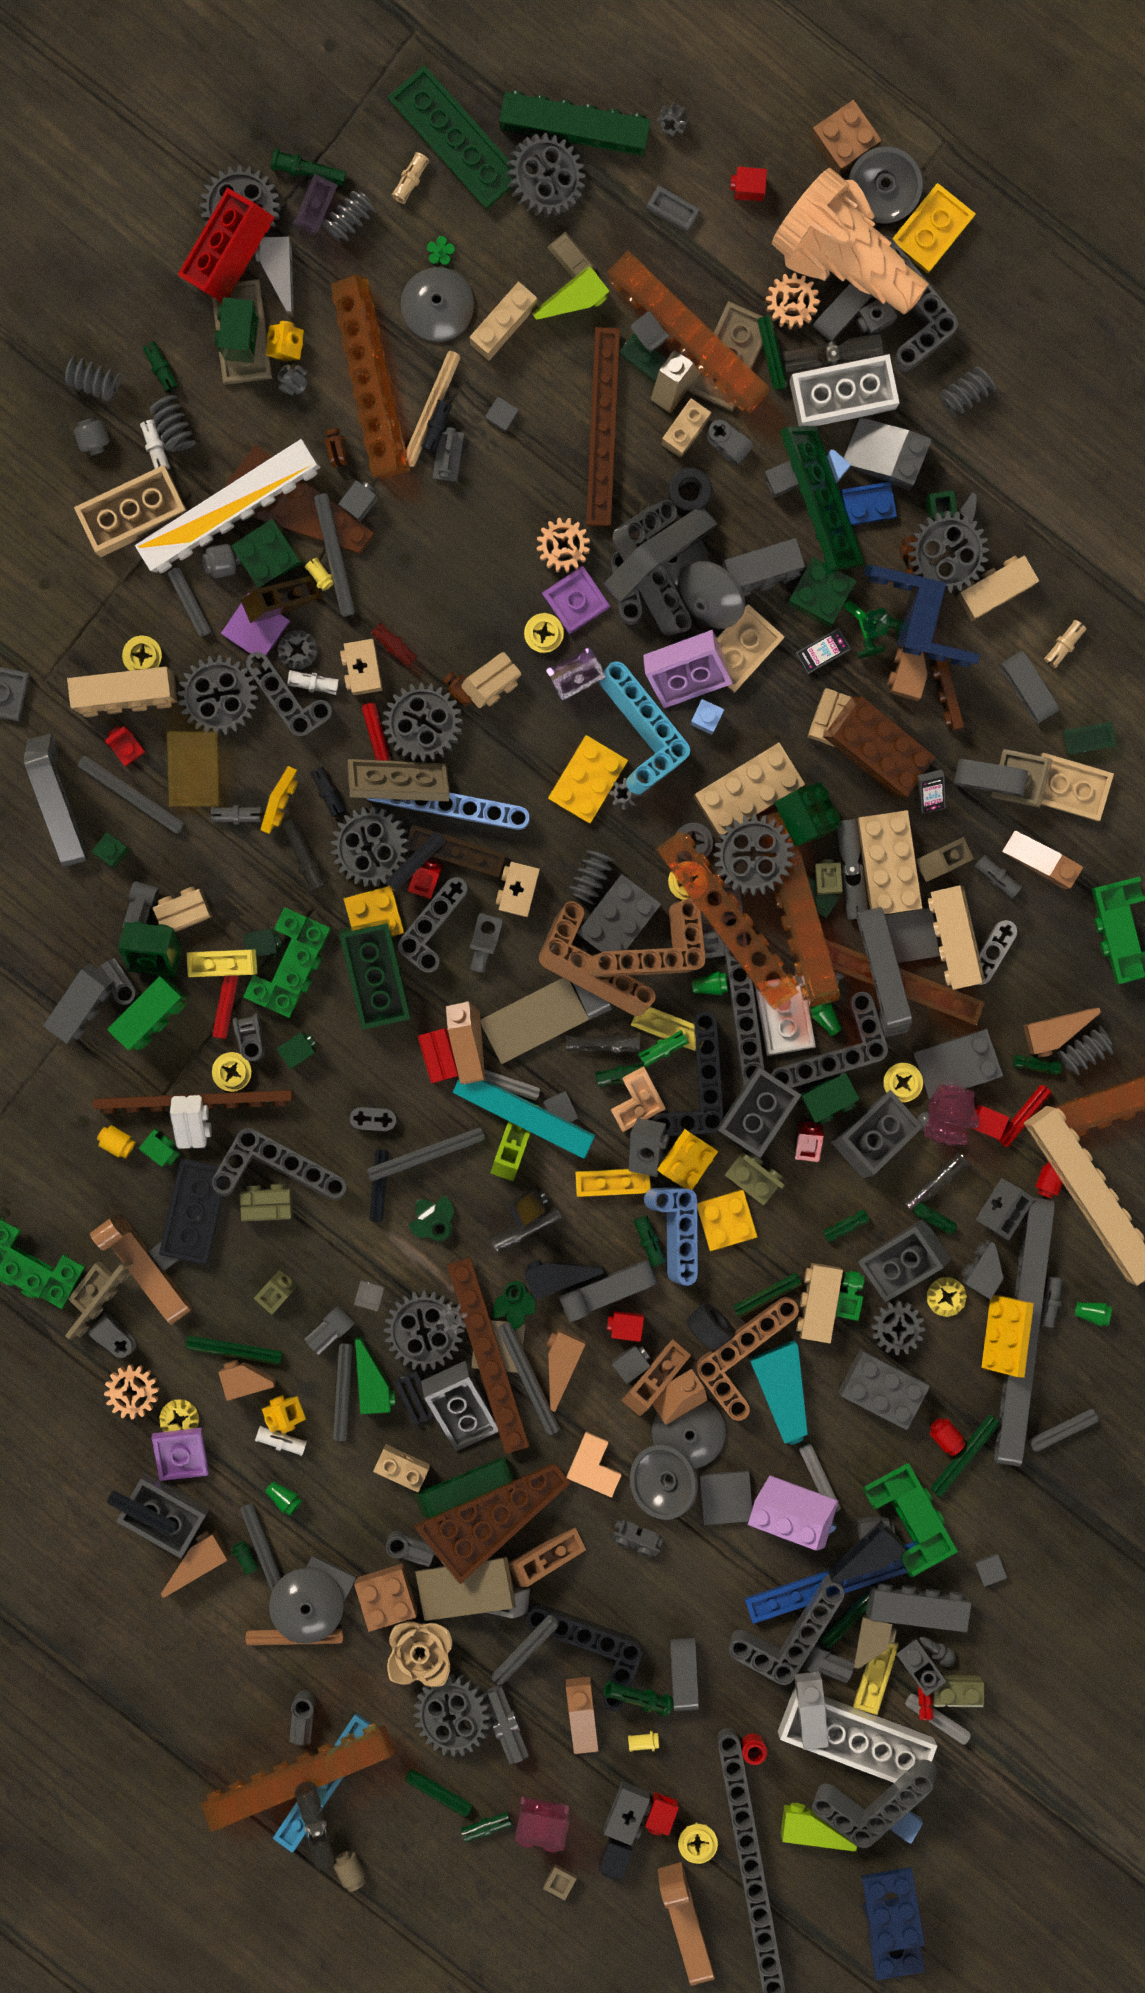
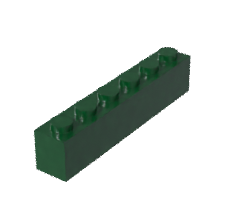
M511 91V93H504L499 125L500 130L531 136L537 134L539 137L547 133L548 139L557 135L558 141L565 139L569 143L644 157L651 119H646V116L642 114H632L630 116L622 114L621 111L616 109H609L608 111L598 110L593 105L586 104L582 107L574 105L568 100L556 102L541 95L529 97L520 91Z

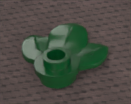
M443 1195L436 1204L429 1200L418 1199L415 1205L418 1219L408 1225L412 1233L417 1237H431L439 1242L447 1240L452 1233L450 1221L454 1215V1208L449 1198ZM437 1225H443L445 1231L437 1233L435 1229Z
M520 1281L508 1283L504 1288L503 1294L495 1300L492 1310V1318L506 1317L514 1330L519 1329L524 1324L526 1314L533 1315L536 1311V1301L532 1295L528 1294L524 1283Z

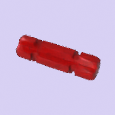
M918 1686L919 1706L921 1707L919 1718L923 1721H930L934 1717L933 1709L931 1708L933 1705V1695L930 1693L926 1696Z

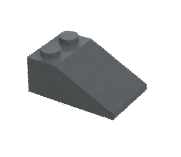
M860 417L844 459L850 463V468L885 482H891L895 486L910 491L916 481L932 439L907 429Z
M980 1029L913 1053L929 1099L1003 1076L987 1029Z
M889 1090L848 1124L831 1143L861 1178L864 1179L875 1175L923 1126L898 1097Z
M921 1219L867 1254L858 1263L886 1303L943 1269L952 1258L926 1220Z
M466 1361L421 1381L424 1399L455 1451L499 1432L491 1409Z

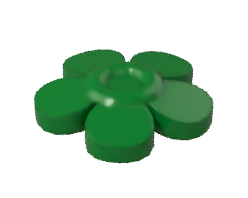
M439 236L436 240L437 244L431 241L427 245V250L432 253L429 256V260L433 264H437L440 261L443 265H447L451 261L449 255L455 252V247L451 243L447 244L446 237Z

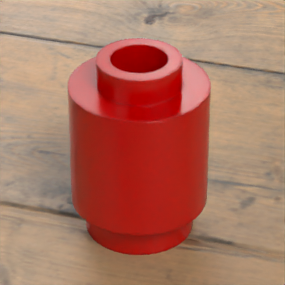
M1047 1161L1046 1166L1043 1165L1035 1187L1039 1188L1038 1194L1052 1199L1053 1194L1059 1195L1063 1183L1049 1161Z
M939 1418L932 1423L929 1435L945 1453L953 1456L964 1448L966 1444L963 1441L964 1437L949 1419L942 1420V1418Z
M755 1733L748 1734L742 1739L741 1750L745 1761L751 1765L761 1764L767 1757L764 1739Z

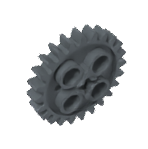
M544 133L541 139L535 134L531 140L527 137L523 144L519 143L515 147L516 151L510 154L513 160L507 163V166L512 170L506 173L507 177L513 178L507 184L508 187H515L516 189L512 196L519 195L521 197L518 204L526 202V211L533 207L535 208L536 216L543 210L545 217H548L551 211L554 216H557L560 210L565 213L569 207L576 204L575 199L577 200L581 197L582 194L578 190L585 187L583 183L579 182L585 177V174L579 173V170L584 165L576 163L580 155L572 156L573 146L566 149L565 139L557 143V135H554L549 140L547 133ZM545 154L552 157L553 163L548 162ZM526 165L533 169V174L527 172ZM558 176H561L565 180L566 185H563L559 182ZM538 187L544 189L546 197L539 193Z
M238 165L237 172H233L229 166L228 174L226 175L220 170V179L211 177L214 185H205L208 194H201L202 200L207 202L200 204L201 210L206 211L201 214L202 219L205 221L210 219L227 188L247 198V194L250 191H258L259 194L256 198L247 199L258 206L262 205L264 210L275 217L273 220H280L279 214L274 212L281 210L280 204L275 203L280 199L279 195L274 193L276 190L275 185H268L270 182L268 176L261 179L262 174L260 170L253 175L250 166L246 172H243L241 165ZM272 221L270 228L276 229V225ZM269 231L265 233V236L270 237Z
M945 511L942 519L939 513H935V521L930 517L925 518L927 526L918 524L917 526L921 532L911 534L916 539V542L908 543L909 546L914 548L913 552L907 553L908 556L914 557V561L910 562L909 566H917L913 575L922 574L924 578L945 582L947 593H952L953 586H955L957 591H962V583L970 587V578L974 580L979 579L975 572L985 571L980 563L989 560L982 556L983 553L989 551V548L982 547V544L988 541V539H980L979 535L984 530L974 529L977 521L968 524L969 515H965L960 519V513L955 512L951 518L950 512ZM951 527L955 528L958 533L957 539L953 542L947 538V531ZM963 539L967 540V543L950 553L952 557H943L932 566L929 564L931 560L946 552L945 547L951 548ZM930 541L934 542L937 547L936 553L932 556L926 552V545ZM963 549H967L971 554L970 560L966 563L960 559V553ZM944 562L950 568L949 574L945 577L939 573V566Z
M221 655L218 656L217 662H214L212 657L208 656L207 664L200 659V667L198 669L191 665L193 673L191 675L184 673L188 681L179 683L185 688V691L178 692L179 696L184 697V700L178 702V704L187 707L182 711V714L184 716L191 715L187 721L189 724L197 721L195 729L198 731L205 726L204 733L207 735L211 729H213L215 736H219L220 730H223L224 734L228 736L229 728H232L237 733V724L240 723L246 727L247 725L243 719L245 717L253 719L249 710H257L252 701L259 700V697L252 695V692L257 691L258 687L250 685L255 679L253 676L246 677L249 673L247 668L240 671L242 664L239 661L233 666L231 657H228L225 663ZM227 675L233 676L234 682L232 686L223 687V678ZM204 680L209 681V689L204 693L199 692V683ZM218 690L222 694L240 690V693L236 695L221 696V701L219 702L215 698L197 702V699L201 697L216 696V691ZM232 699L238 700V709L233 712L228 711V702ZM209 704L214 705V714L210 717H205L203 714L204 707Z
M420 683L417 690L410 684V692L408 693L401 688L403 696L399 697L394 694L395 704L387 703L391 712H383L384 717L389 719L382 722L383 727L389 728L384 731L385 737H391L387 741L389 746L396 744L394 748L395 753L403 750V759H406L410 754L412 762L421 757L422 762L425 763L428 756L435 762V754L437 753L444 758V749L452 751L450 742L458 743V739L454 735L462 734V730L456 727L463 724L462 719L456 718L462 714L460 709H454L458 705L457 701L449 702L451 694L447 693L443 696L442 687L438 688L435 692L432 683L428 689H425L423 683ZM416 702L424 704V708L420 711H413L411 709L412 705ZM407 712L421 722L426 719L429 726L423 724L419 727L417 720L404 716L403 713ZM438 713L446 715L445 720L441 723L433 721L434 716ZM404 723L412 725V729L407 733L400 731V727ZM432 728L441 730L442 733L438 734ZM427 734L434 736V740L430 744H423L421 742L422 737Z
M362 807L361 813L358 810H353V818L349 815L344 816L346 824L338 822V826L342 830L341 832H333L338 837V840L331 841V844L337 846V849L333 850L331 854L338 855L339 857L334 861V864L343 865L339 872L344 873L348 871L347 880L355 877V884H360L363 881L365 887H369L371 881L374 886H380V879L384 884H387L388 876H391L401 866V862L407 860L403 855L404 853L411 852V850L405 848L404 844L411 842V840L403 838V835L408 832L406 829H399L403 822H393L395 814L387 816L386 809H381L378 814L377 807H372L370 812L367 807ZM376 824H379L381 827V833L378 837H375L372 832ZM363 826L365 827V834L361 830ZM354 834H357L359 837V844L356 847L351 844V838ZM370 843H374V846L371 848L372 851H368L367 847L370 846ZM386 846L391 850V856L387 860L382 855V850ZM364 856L369 860V866L365 870L360 864ZM376 859L380 862V867H377Z
M753 814L752 821L743 816L742 824L737 820H733L735 828L732 829L726 826L728 834H719L720 838L724 840L723 843H715V846L721 849L720 852L714 853L716 858L721 859V861L715 863V866L723 868L718 875L720 877L728 876L724 883L729 885L734 882L732 887L734 891H737L741 886L743 895H746L749 889H751L753 896H756L757 889H760L763 895H766V887H770L775 891L774 883L778 882L783 885L782 875L790 877L786 868L794 867L789 862V859L796 857V855L788 850L795 846L793 843H786L791 837L790 834L781 835L785 828L782 825L775 828L777 821L774 819L767 824L768 819L765 815L761 821H758L756 814ZM741 837L748 838V845L744 849H738L736 845ZM766 837H772L773 845L768 849L762 848V840ZM754 850H756L759 854L776 853L777 856H757L755 858V861H753L749 856H741L734 858L733 854L740 853L750 855L754 853ZM740 862H747V871L738 874L736 866ZM772 862L773 869L767 874L762 873V864Z
M423 1289L421 1296H418L417 1292L413 1291L412 1299L405 1294L403 1296L405 1303L397 1300L395 1304L398 1310L392 1308L389 1310L390 1314L394 1317L385 1319V1322L391 1324V1327L384 1328V1332L391 1333V1336L387 1337L385 1342H393L389 1351L397 1350L398 1353L395 1359L397 1360L403 1356L405 1358L404 1366L409 1361L413 1362L412 1369H415L417 1364H421L422 1370L425 1371L427 1364H430L434 1370L437 1361L444 1366V1357L446 1356L452 1360L453 1355L450 1351H459V1347L455 1342L463 1341V1338L457 1335L464 1332V1328L457 1325L463 1322V1318L455 1317L459 1312V1308L451 1310L453 1301L444 1303V1294L437 1299L436 1291H433L431 1296H427L426 1289ZM417 1309L422 1311L425 1327H430L427 1337L432 1348L431 1351L427 1350L424 1333L418 1332L421 1328V1322ZM429 1309H436L440 1314V1318L436 1321H431L427 1318L426 1312ZM404 1316H413L416 1324L413 1327H406L402 1321ZM435 1333H443L446 1337V1342L438 1345L433 1341L432 1336ZM418 1339L422 1343L421 1350L413 1351L410 1349L409 1341Z
M452 1673L448 1676L443 1686L430 1687L425 1685L422 1688L424 1692L417 1696L421 1701L414 1704V1707L419 1709V1711L413 1714V1717L420 1718L415 1727L423 1728L419 1736L427 1735L428 1739L425 1744L433 1742L434 1751L441 1747L442 1755H445L449 1750L452 1757H455L458 1752L462 1756L468 1750L473 1752L476 1746L479 1747L484 1742L482 1738L485 1739L489 1735L485 1729H489L492 1726V1723L487 1720L493 1716V1713L486 1712L491 1703H484L483 1701L487 1694L479 1695L478 1692L481 1686L473 1688L472 1679L464 1683V1675H461L456 1680L455 1675ZM457 1696L463 1698L464 1705L458 1702ZM435 1701L441 1704L442 1710L436 1708ZM464 1720L471 1723L472 1729L465 1726ZM442 1725L448 1728L449 1734L443 1732Z

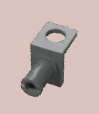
M649 311L631 325V329L649 353L670 338L668 332L664 331Z
M483 913L479 914L474 936L470 944V948L475 949L470 969L477 972H485L489 953L494 954L503 922L502 918ZM485 921L493 922L495 931L491 934L484 933L481 929L482 923Z

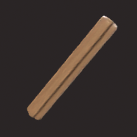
M335 1629L329 1636L320 1641L297 1643L284 1637L278 1630H253L246 1632L245 1641L246 1645L340 1644L343 1642L344 1636L342 1629Z

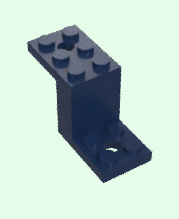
M866 565L864 576L870 577L869 582L887 585L889 581L894 583V588L910 590L897 646L903 647L902 652L921 656L922 652H926V658L945 662L947 657L951 658V664L969 667L970 663L978 664L980 654L931 643L946 587L945 582L879 566Z
M911 1867L862 1875L866 1901L863 1904L876 1980L925 1972L920 1947L924 1946L925 1943ZM889 1892L898 1895V1898L884 1900L885 1895ZM902 1949L899 1955H891L889 1951Z

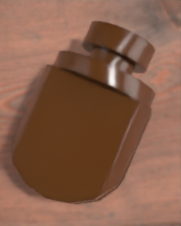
M339 428L326 430V437L329 438L323 440L327 447L332 467H339L340 462L343 466L348 465L349 459L344 442L345 436H338L340 434Z
M451 671L442 681L445 685L447 683L450 685L447 691L461 705H471L473 703L471 697L466 694L461 686L467 677L460 673L456 678L454 676L455 673Z

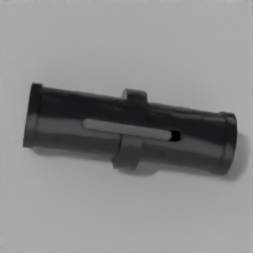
M437 400L432 419L428 420L427 423L429 427L421 446L422 448L437 452L442 432H445L447 428L445 424L450 409L453 406L452 404Z
M324 766L317 768V771L313 770L310 772L320 791L318 795L324 799L331 816L335 817L339 813L345 812L346 809L336 793L338 789L335 785H332Z

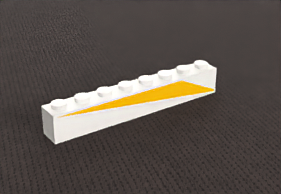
M300 439L137 543L135 547L150 571L163 573L172 567L171 563L176 559L183 560L193 554L192 549L198 545L204 547L214 540L212 536L219 532L224 534L234 528V522L239 519L244 521L255 514L254 510L262 505L264 508L272 504L276 500L275 496L281 492L287 494L297 487L296 483L304 479L307 481L317 475L316 470L321 468L307 443Z

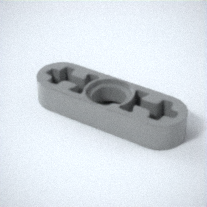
M1008 920L998 922L979 952L980 959L982 958L985 962L993 964V967L986 966L983 972L986 975L985 983L977 985H983L990 981L1016 938L1017 927L1013 922ZM1008 925L1011 936H1005L1001 941L1006 943L1005 947L998 942L992 941L994 937L999 939L1002 935V932L999 930L1000 927ZM991 945L999 949V956L995 960H991L986 956V950Z

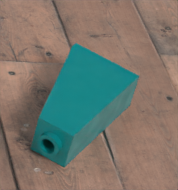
M791 1340L750 1357L749 1360L784 1444L789 1442L790 1445L804 1440L803 1436L808 1435L799 1350L796 1341Z

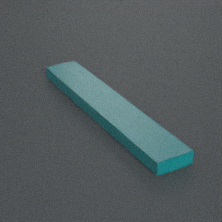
M458 1079L453 1090L454 1094L583 1159L587 1156L596 1136L487 1080L462 1085Z

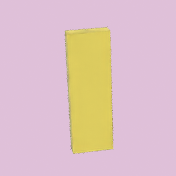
M256 949L188 952V977L257 974Z
M649 1007L641 1016L634 1015L631 1026L664 1039L682 1030L689 1042L684 1047L695 1051L694 1024Z
M894 1641V1644L889 1643L886 1651L865 1664L853 1704L855 1709L878 1715L899 1646L898 1642Z

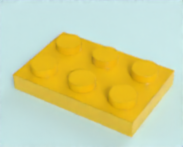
M937 183L893 237V240L912 262L929 274L974 218L975 213Z
M586 735L548 799L591 824L628 760Z
M1001 1295L992 1296L989 1304L981 1368L1015 1377H1025L1034 1303Z

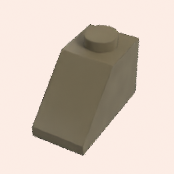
M674 350L659 370L651 401L671 414L700 375L694 363Z
M962 837L916 859L920 873L925 881L928 882L973 860L974 857L965 838Z
M863 1615L854 1668H861L886 1651L889 1643L894 1644L897 1629L892 1628V1623L873 1621L868 1616Z

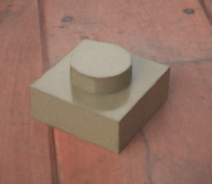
M555 1864L543 1885V1889L566 1900L577 1879V1875Z

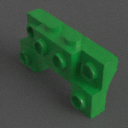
M1140 876L1092 888L1097 909V918H1094V925L1097 933H1101L1103 942H1100V949L1102 955L1107 957V961L1110 960L1115 984H1122L1145 977V951L1141 952L1130 909V904L1145 901V896H1142L1139 884L1141 881Z
M284 907L274 930L292 938L272 982L253 975L243 997L291 1018L302 992L307 993L312 983V979L309 978L313 969H318L323 957L319 955L332 928Z
M0 1217V1281L8 1286H13V1284L22 1289L21 1293L29 1298L41 1297L63 1309L87 1265L75 1262L65 1253L54 1268L21 1248L13 1246L22 1228L14 1227L5 1222L4 1218Z
M909 1463L862 1487L873 1510L891 1501L915 1546L904 1551L900 1558L910 1577L958 1552L943 1526L945 1524L943 1516L938 1510L935 1511L931 1504L933 1500L929 1491L926 1488H922Z

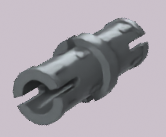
M234 805L233 808L211 807V814H221V816H211V822H233L234 824H240V822L261 823L262 816H252V813H262V808H240L239 805Z
M983 855L975 864V867L991 880L990 883L992 885L996 884L1011 899L1022 888L1021 885L1017 884L1006 874L1004 868L1000 869L986 855Z
M1048 1276L1045 1296L1043 1297L1040 1325L1055 1328L1058 1306H1061L1059 1298L1064 1279Z

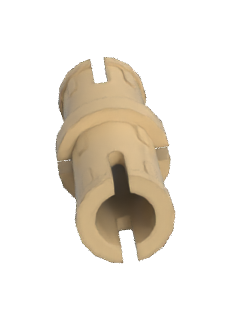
M415 153L410 165L401 173L402 178L391 195L402 204L406 203L413 188L418 186L419 178L429 163L428 158L423 154Z
M1074 620L1068 630L1062 637L1059 636L1057 638L1056 645L1044 657L1046 663L1051 662L1049 664L1051 667H1058V664L1065 655L1073 651L1075 648L1073 645L1087 630L1084 625L1080 626L1082 623Z

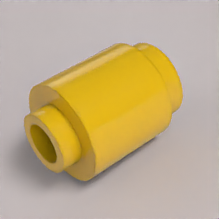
M112 1125L108 1128L103 1127L97 1137V1140L100 1141L98 1146L118 1158L123 1157L126 1159L136 1143L131 1139L130 1135Z

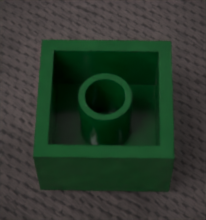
M223 297V303L218 306L217 320L221 322L220 330L215 332V345L218 346V351L221 352L224 360L254 363L259 321L258 310L252 300Z
M275 519L269 520L231 546L258 588L269 586L304 562L278 520Z
M813 557L787 605L830 628L856 580L838 570L829 571L828 566L824 562Z
M822 782L797 789L774 802L795 847L821 838L842 827L839 813L834 809L828 790L823 786Z
M139 921L124 923L118 950L127 972L176 977L182 950L174 928L165 924L157 926L147 925Z
M844 1072L835 1074L799 1093L801 1094L799 1099L810 1120L821 1124L834 1118L833 1113L839 1110L844 1113L856 1107L855 1102L860 1100L847 1074Z

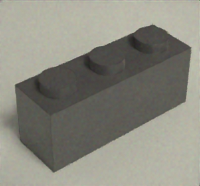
M92 964L87 965L80 970L43 1026L66 1044L73 1039L78 1040L86 1031L84 1025L87 1020L92 1021L97 1015L99 1009L96 1007L100 1001L103 1003L110 996L112 991L109 988L114 981Z

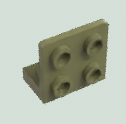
M742 1152L724 1175L764 1206L778 1187L782 1189L785 1186L781 1182L783 1177L771 1167L765 1170L761 1166L763 1161L752 1152H749L748 1155Z

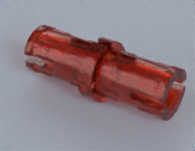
M379 623L377 625L378 628H374L371 635L387 648L386 651L389 654L393 653L406 667H409L411 661L414 662L417 655L402 643V639L399 636L396 637L383 623Z

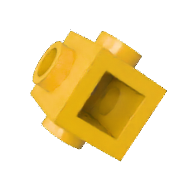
M280 321V324L269 326L266 355L284 362L300 360L304 330L294 327L295 324L289 321Z
M284 1396L276 1397L269 1401L271 1405L262 1409L265 1423L269 1427L270 1432L280 1430L281 1434L295 1429L294 1425L306 1420L297 1396L284 1399Z

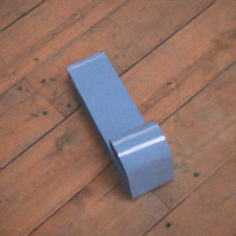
M678 1187L650 1189L644 1197L647 1208L667 1212L668 1277L674 1283L687 1286L692 1285L698 1275L696 1194L690 1189ZM681 1194L684 1195L683 1204H680L679 1202ZM661 1195L662 1202L658 1206L656 1202L657 1197ZM684 1219V1227L680 1229V1221ZM684 1243V1245H685V1250H684V1252L681 1254V1253H680V1246H681V1244Z

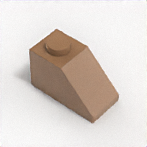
M238 1360L223 1364L224 1368L218 1372L227 1401L273 1388L277 1384L274 1377L246 1362L239 1364Z
M691 1369L672 1380L652 1405L664 1424L667 1425L707 1401L704 1386Z

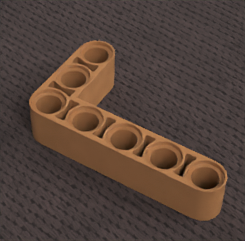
M689 898L671 905L669 918L673 948L605 951L588 958L586 962L588 973L593 977L686 973L700 969L705 963V950L699 904L694 899ZM683 907L686 910V915L683 913ZM685 932L688 933L689 940L686 938ZM688 956L691 958V964L688 961ZM666 957H668L670 965L667 964ZM622 958L626 962V968L622 965ZM644 958L648 961V967L644 963ZM600 960H602L604 964V969L600 967Z
M567 902L556 916L540 951L539 962L541 965L632 1015H643L655 1001L654 991L649 986L630 976L593 977L588 973L586 962L591 955L572 945L584 917V909L577 902ZM600 960V961H599L600 967H601L602 969H604V964H603V962Z
M121 1214L110 1217L90 1232L92 1240L102 1251L111 1247L122 1263L130 1260L134 1263L129 1270L131 1275L169 1324H174L192 1310L187 1299L168 1274L160 1268L150 1255V1250Z
M784 1296L777 1299L735 1331L734 1335L716 1351L710 1350L697 1362L696 1369L700 1378L727 1414L736 1421L745 1419L750 1409L746 1399L725 1371L797 1317L799 1312L798 1306L790 1297ZM784 1303H791L793 1305V1310L788 1315L780 1313V1307ZM764 1318L773 1319V1326L768 1330L760 1327V1323ZM744 1333H752L754 1339L752 1343L745 1345L741 1343V1336ZM732 1348L734 1350L733 1357L723 1359L721 1357L722 1350ZM712 1363L715 1366L714 1371L711 1374H704L701 1371L703 1364ZM725 1382L729 1384L730 1388L727 1393L720 1394L716 1391L717 1385ZM736 1402L744 1404V1410L740 1413H733L731 1411L732 1405Z
M682 1862L658 1868L662 1899L665 1908L669 1909L690 1985L694 1986L714 1980L712 1965Z

